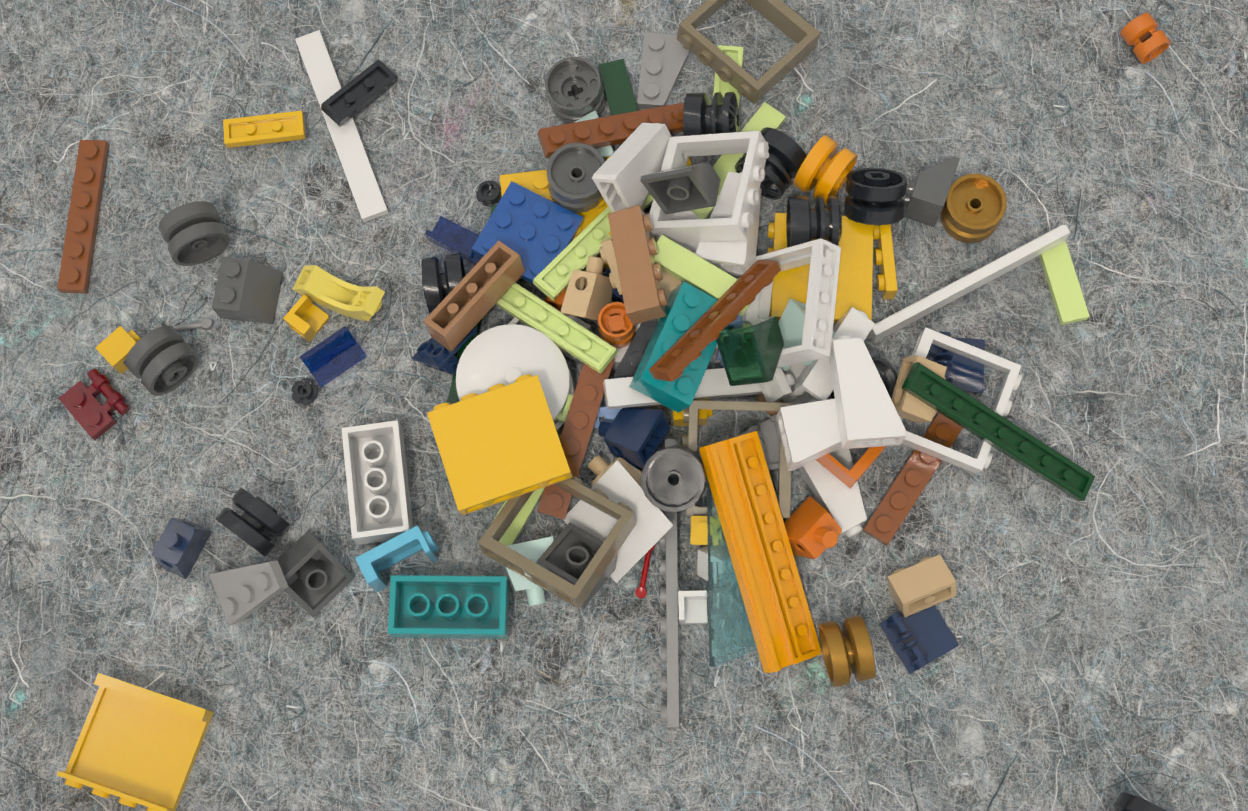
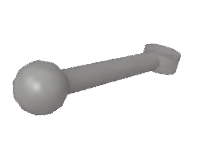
M204 318L201 322L172 327L176 331L201 327L209 330L212 328L213 323L209 318Z

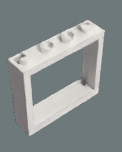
M748 131L669 137L661 171L686 166L690 156L747 154L732 218L672 220L674 213L665 215L653 198L650 210V217L653 223V230L649 231L651 237L657 242L660 236L663 235L675 243L748 240L751 225H754L753 214L755 206L759 203L760 184L765 177L764 167L766 158H769L768 142L765 141L761 132Z
M820 238L756 256V261H776L781 271L810 264L802 345L765 353L772 282L756 295L755 300L742 317L738 365L754 371H763L830 357L841 247Z
M925 327L918 337L911 356L918 355L926 359L932 343L1007 373L993 409L996 413L1006 417L1012 406V401L1009 400L1012 390H1017L1022 379V375L1019 374L1022 365ZM906 431L907 436L901 443L975 474L982 471L983 468L987 469L993 453L989 452L991 445L983 440L980 443L975 458Z

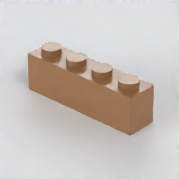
M640 205L609 213L608 220L626 315L633 325L665 317L664 306L668 305V299L665 289L660 288L659 280H663V273L660 264L655 262L654 255H658V248L655 239L650 237L649 231L653 230L650 214H645Z
M498 240L424 320L430 336L452 352L525 272L520 255Z

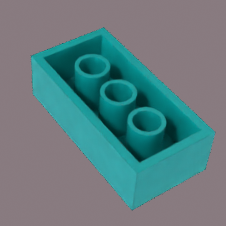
M684 281L671 291L668 305L664 307L666 316L659 318L629 386L630 388L677 413L691 406L722 331L719 337L710 342L701 351V355L683 370L682 375L672 382L654 379L649 369L701 318L717 299Z
M391 575L388 634L393 638L508 639L510 581L507 576Z

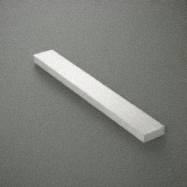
M318 30L295 40L321 108V104L340 90L341 85L321 32ZM322 111L363 222L388 214L353 117L339 127Z
M1061 225L874 324L869 334L871 339L875 343L1062 244L1070 234L1069 229L1066 225Z
M800 363L793 364L788 371H782L784 375L792 374L796 381L806 365ZM744 366L708 369L704 373L693 400L763 394L757 380L772 369L754 371ZM633 377L605 379L603 381L607 409L657 405L660 403L630 388Z

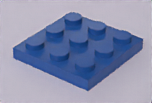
M511 181L473 245L472 253L483 258L499 240L520 255L525 269L521 278L533 284V279L572 242L583 223V217Z

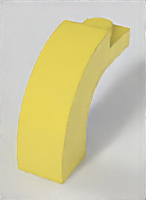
M317 265L304 266L292 290L302 296L305 294L311 301L327 309L362 321H370L371 317L379 311L382 306L381 299L385 291L377 286L361 287L347 283L329 274Z

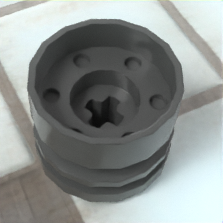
M568 57L556 62L548 71L545 79L546 94L555 115L565 124L574 123L593 111H596L598 116L602 113L606 102L605 91L595 65L584 58ZM579 94L580 98L575 99L574 96Z

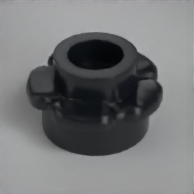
M493 181L481 183L476 192L477 200L487 207L499 203L502 198L500 185Z
M308 378L296 381L291 388L293 392L292 399L296 403L303 405L313 403L319 392L317 385H314V382ZM304 389L307 390L305 394L302 393Z

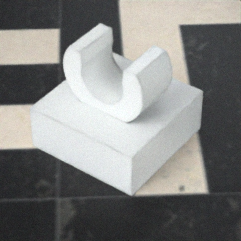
M781 367L770 370L757 380L767 402L778 403L792 393L790 386L796 384L793 375H784Z

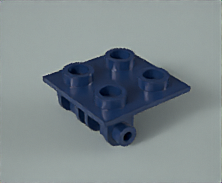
M473 328L452 352L431 337L418 347L417 353L411 359L423 363L427 367L448 374H456L459 361L454 354L477 329Z
M940 332L941 334L951 337L950 332ZM951 337L985 351V340ZM931 343L928 351V360L947 367L945 378L948 382L964 392L983 393L984 364Z
M935 605L908 617H904L901 612H896L888 617V619L879 623L909 674L959 646Z

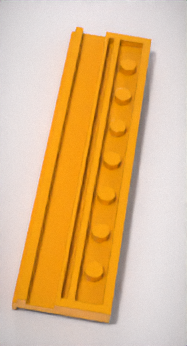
M750 432L700 447V455L763 671L765 673L777 672L784 667L798 664L822 654L758 432Z

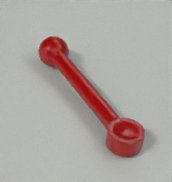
M656 544L645 554L640 585L635 591L636 597L639 599L645 598L647 594L645 584L651 553L655 549Z

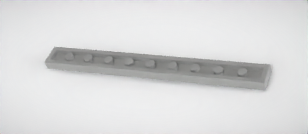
M665 439V448L676 446V439ZM671 474L669 477L673 479V484L676 485L677 475ZM661 510L673 524L660 539V548H666V559H660V576H666V588H660V605H666V616H661V634H666V645H661V663H667V675H661V692H667V704H661V722H667V729H679L677 512Z

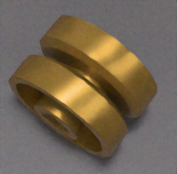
M967 174L962 176L950 186L944 207L940 213L941 224L951 237L964 243H979L988 239L995 232L1004 216L1007 207L1006 194L1001 185L989 176L983 174Z
M860 615L845 618L842 630L834 620L819 623L820 645L832 686L848 685L851 679V670L859 682L874 679L876 676L874 655L863 618Z

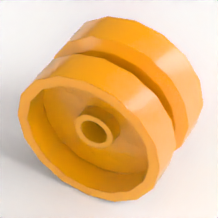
M826 135L821 137L811 149L793 182L795 187L805 193L815 187L813 198L817 199V196H823L825 206H827L828 196H836L847 181V174L853 170L858 159V155L847 148L837 153L838 143Z

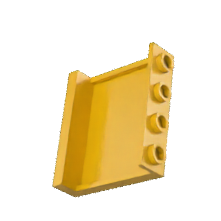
M775 213L774 221L768 223V238L773 239L772 248L767 249V253L787 248L786 213ZM842 216V234L838 245L841 247L834 323H837L841 316L852 307L864 312L868 319L872 321L873 225L858 223L848 219L846 216ZM810 264L780 271L773 278L769 313L772 325H774L775 320H780L790 298L806 304Z
M527 374L515 379V383L506 386L504 384L491 386L488 388V392L477 395V393L467 394L461 397L460 402L451 405L450 403H441L433 407V411L427 413L458 511L462 515L573 478L538 375L532 376Z
M98 673L94 684L100 687L65 772L58 771L57 776L66 778L64 784L78 789H82L83 785L92 787L91 793L100 797L109 798L110 794L120 797L118 803L136 808L138 803L146 806V811H176L214 712Z

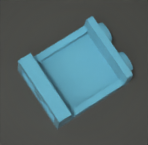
M417 525L355 559L367 584L376 592L387 588L380 572L424 550L432 562L438 560L435 552L439 551L428 530L423 532Z

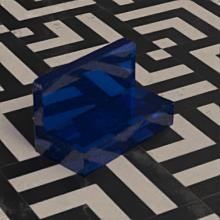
M440 216L432 232L426 230L424 233L431 243L453 254L461 253L463 259L475 265L479 262L480 256L472 252V247L479 237L478 234Z
M344 326L301 355L300 359L320 387H323L367 356L349 329Z

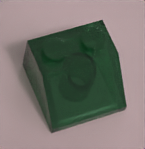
M777 317L742 321L725 327L720 332L716 341L729 385L738 386L772 381L784 346Z

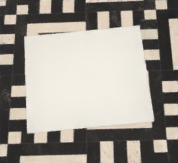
M618 460L591 488V490L596 488L603 491L609 497V500L617 504L618 502L625 503L634 513L636 525L617 552L616 569L611 574V578L616 583L673 526L662 511L653 506L646 498L643 489ZM582 500L567 513L564 520L567 525L571 522L603 542L618 521Z

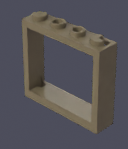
M706 0L679 24L677 40L683 44V48L689 49L695 54L703 65L709 66L718 74L722 81L728 82L737 90L741 97H746L753 104L761 99L817 46L821 33L783 1L745 0L797 43L762 77L756 80L696 30L698 26L728 1Z
M693 400L691 406L683 411V423H689V434H683V446L697 452L698 409L779 411L780 407L791 406L793 403ZM779 432L778 504L782 518H790L791 471H788ZM694 503L687 509L686 515L718 516L716 506H695Z
M573 476V478L553 485L618 520L575 585L499 542L534 491L509 499L478 544L484 555L580 609L635 527L636 521L633 510L628 505L622 502L617 504L609 500V497L603 491L596 488L591 490L579 478Z

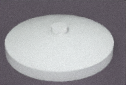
M516 324L490 328L474 338L461 355L456 371V391L459 402L461 397L467 394L477 393V395L488 392V388L497 384H504L506 386L515 383V379L527 374L532 376L538 375L552 419L554 420L562 410L569 391L570 379L566 360L558 346L548 336L534 328Z

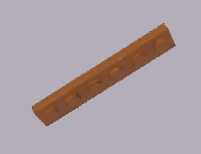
M684 102L539 129L537 136L545 157L549 158L558 148L569 143L580 142L591 145L595 149L622 144L641 123L665 124L670 134L683 132Z
M80 140L57 287L61 293L88 294L109 150L107 141Z
M757 260L649 369L653 378L670 382L679 378L683 370L701 355V351L710 342L716 340L720 332L729 323L737 319L738 314L745 306L751 304L755 300L756 295L773 282V278L781 271L776 261Z
M615 357L601 374L584 363L573 395L560 442L571 473L577 478L579 477L605 394L603 381L610 378ZM555 485L547 486L544 488L537 511L565 520L573 495Z
M938 413L923 438L950 448L963 427ZM914 450L863 529V532L887 546L942 460Z

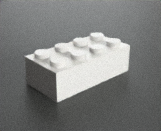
M399 421L342 428L352 539L358 545L388 541L413 528L404 433Z

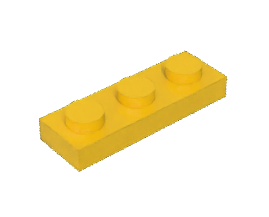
M302 110L223 120L224 144L227 148L306 139Z
M891 224L873 225V240H877V249H874V263L879 265L880 274L877 275L876 279L877 290L882 291L883 300L894 299L898 289Z

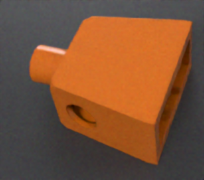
M810 496L784 522L793 555L811 559L818 558L826 548L834 547L838 541V536L842 532V528L832 516Z

